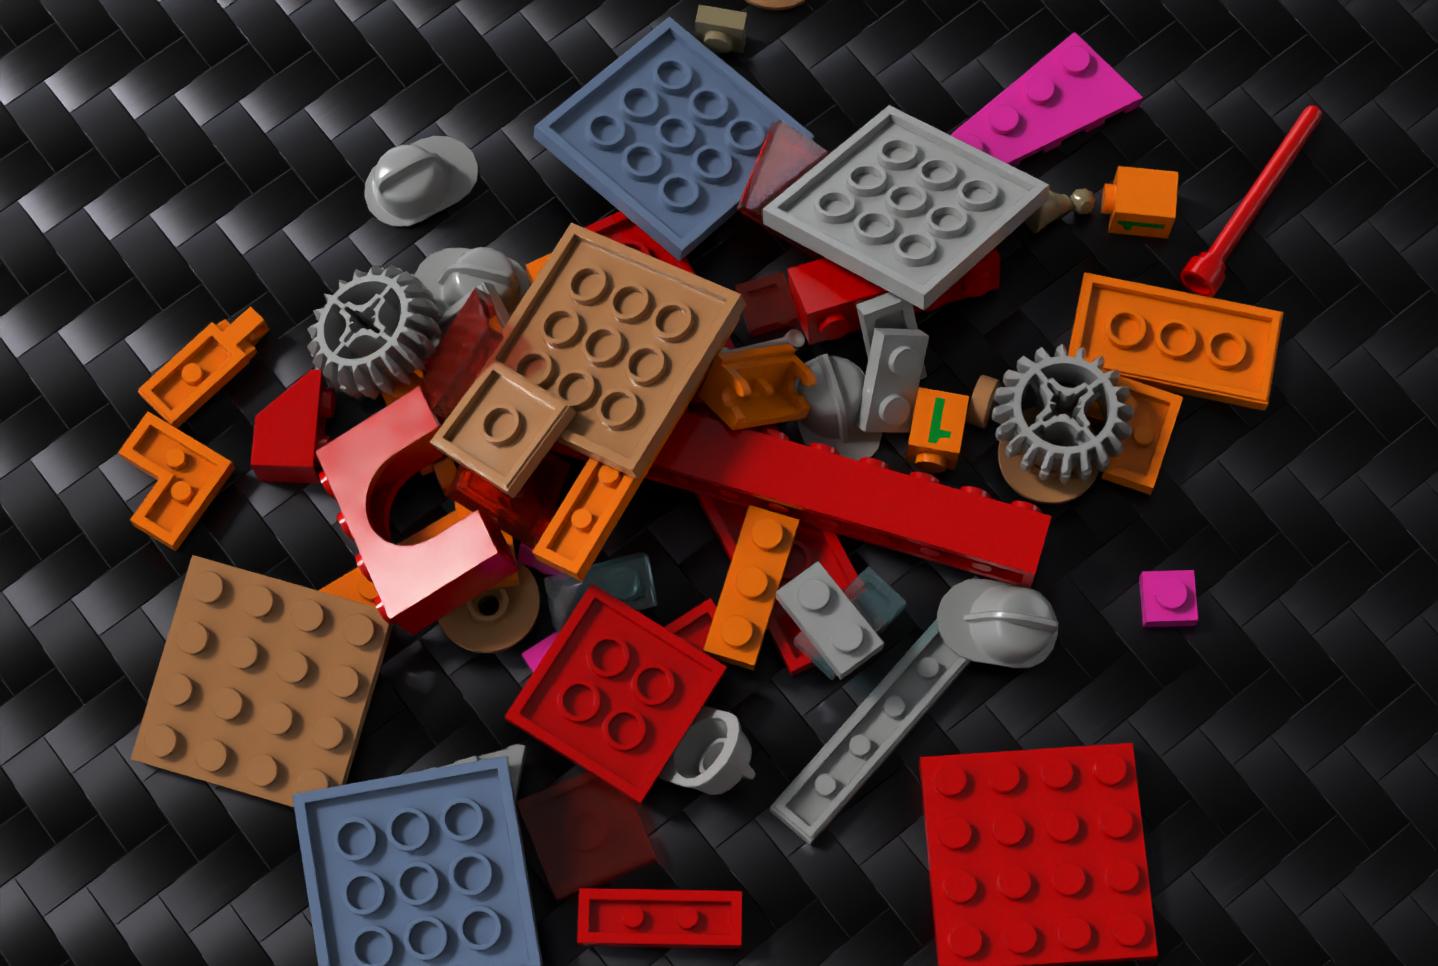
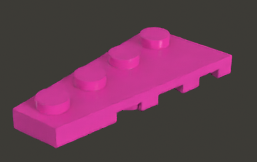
M1074 32L955 130L951 136L1016 167L1020 165L1021 160L1039 151L1045 153L1061 145L1062 140L1083 130L1088 132L1103 125L1105 119L1122 111L1127 113L1140 107L1143 97Z

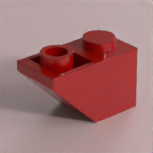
M311 369L255 416L251 467L260 482L321 483L319 473L322 472V466L315 451L331 442V437L325 436L326 418H334L336 409L335 389L328 387L322 370Z

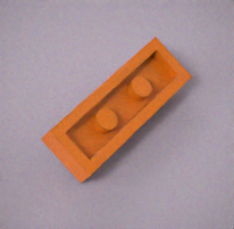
M749 505L703 649L704 653L716 660L754 671L775 605L776 591L780 589L800 519Z

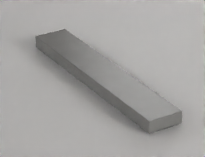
M937 619L770 806V811L809 845L816 840L972 662L958 656L945 645L938 631Z

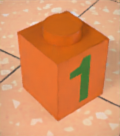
M1118 166L1113 184L1105 183L1102 194L1101 213L1110 214L1108 233L1168 239L1176 218L1178 172Z
M918 387L905 462L915 463L918 469L931 473H941L946 469L956 470L969 396Z

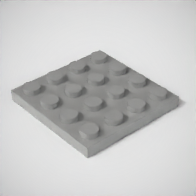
M888 105L764 207L763 224L925 310L1048 201L1049 184Z

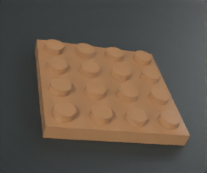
M571 223L465 387L463 393L466 394L489 361L494 358L566 402L575 410V416L556 442L639 480L747 304L740 293Z
M192 555L131 760L294 807L292 794L346 785L393 624L389 625L374 606Z

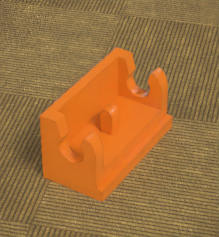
M791 344L716 354L698 396L732 430L806 418L811 406L805 397L797 392L795 382L798 377L802 384L810 387L816 386L817 380L812 370L794 354L796 349Z

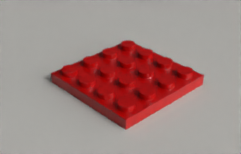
M1133 743L920 757L919 767L938 966H1065L1153 960L1158 957Z

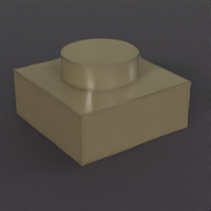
M699 5L695 20L696 39L715 53H728L730 51L743 53L747 38V13Z

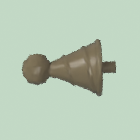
M1086 188L1076 189L1070 197L1049 190L1048 201L1025 220L1026 225L1030 231L1038 233L1046 225L1059 219L1060 216L1070 210L1077 212L1079 215L1088 214L1095 207L1096 199L1093 192L1088 191Z

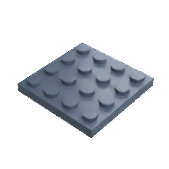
M668 17L536 124L533 138L680 262L811 147L814 135L671 17Z
M508 756L292 794L318 966H543Z

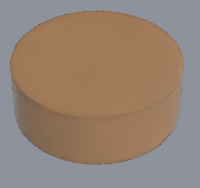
M986 375L980 376L969 404L966 420L968 424L984 429L990 425L993 408L998 406V403L994 400L996 389L1002 387L999 379Z

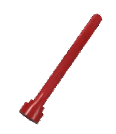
M1311 105L1303 110L1208 252H1201L1199 256L1191 257L1180 273L1182 283L1189 290L1197 295L1213 297L1225 280L1224 271L1226 270V265L1224 262L1322 119V111L1319 107Z

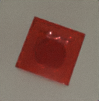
M783 271L735 285V292L740 293L747 304L742 311V315L750 337L798 324V313Z

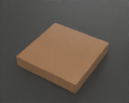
M492 358L431 439L430 443L437 450L514 499L573 419L576 412L566 402Z

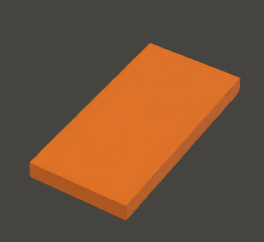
M1084 272L1067 356L1075 357L1076 351L1084 347L1086 350L1085 361L1092 363L1095 358L1103 355L1105 360L1103 371L1109 372L1118 369L1121 377L1161 390L1265 411L1269 402L1284 312Z

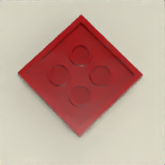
M591 583L506 713L505 719L641 805L727 671V667Z

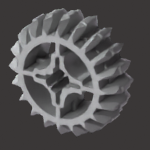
M374 264L368 274L356 269L353 280L350 282L339 279V290L333 295L324 293L327 304L324 308L313 310L319 322L307 328L313 339L307 346L311 356L314 358L312 363L316 366V370H322L326 381L336 390L340 389L342 392L357 399L364 395L375 400L381 390L394 395L396 384L400 381L411 385L410 374L415 369L426 370L422 360L425 355L437 353L431 341L442 335L437 324L442 315L435 305L436 300L433 298L432 292L414 274H410L407 271L403 272L400 268H396L393 265L384 269Z
M1063 344L1057 346L1054 357H1050L1043 347L1036 350L1035 362L1022 356L1017 362L1018 372L1007 370L1003 377V383L1006 387L996 389L994 400L999 406L993 408L992 420L1001 424L997 427L995 433L997 441H1010L1005 450L1007 458L1016 457L1020 454L1024 455L1020 465L1023 472L1030 470L1033 464L1040 466L1039 478L1042 481L1048 479L1051 470L1059 472V479L1062 484L1069 481L1072 470H1075L1083 481L1090 477L1092 472L1091 465L1103 472L1110 463L1108 456L1117 458L1121 455L1124 448L1121 441L1128 440L1132 431L1131 426L1126 422L1132 419L1134 408L1124 404L1130 395L1129 387L1115 386L1120 378L1118 369L1106 373L1102 372L1105 363L1103 355L1095 358L1092 363L1085 361L1086 350L1084 347L1076 351L1075 357L1067 356V350ZM1057 382H1066L1074 384L1077 387L1067 388L1061 386ZM1029 392H1032L1037 398L1035 405L1041 413L1036 416L1035 423L1028 427L1022 414L1021 402ZM1094 401L1098 403L1104 422L1102 431L1096 437L1089 430L1091 423L1085 416ZM1054 410L1060 413L1058 417L1056 415L1053 416ZM1067 411H1073L1071 419L1065 414ZM1058 439L1064 441L1069 446L1053 445L1047 441Z

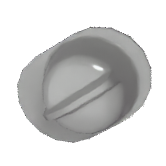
M431 136L420 139L410 145H399L389 149L380 157L377 165L372 168L365 182L364 197L370 212L379 221L393 227H409L458 203L469 195L477 182L478 164L474 153L463 142L448 136Z
M446 248L426 258L419 265L415 276L434 295L435 305L438 307L440 314L481 283L486 282L494 285L511 317L530 288L527 272L515 260L506 257L502 252L493 248Z
M828 354L820 355L805 362L817 380V385L810 387L802 384L798 377L795 382L797 392L803 395L811 406L806 418L796 420L805 446H810L811 443H821L838 450L840 456L858 461L863 457L871 458L878 450L882 432H864L855 425L862 400V389L865 374L861 368L848 359L834 355L829 356Z
M967 579L954 585L941 599L937 611L938 631L945 645L958 656L974 662L1011 668H1031L1047 658L1054 649L1058 635L1059 622L1050 602L1040 592L1001 581Z
M704 706L659 778L683 787L694 788L709 795L725 793L736 785L741 778L753 780L756 774L749 765L752 748L748 738L741 731L738 717L726 711Z

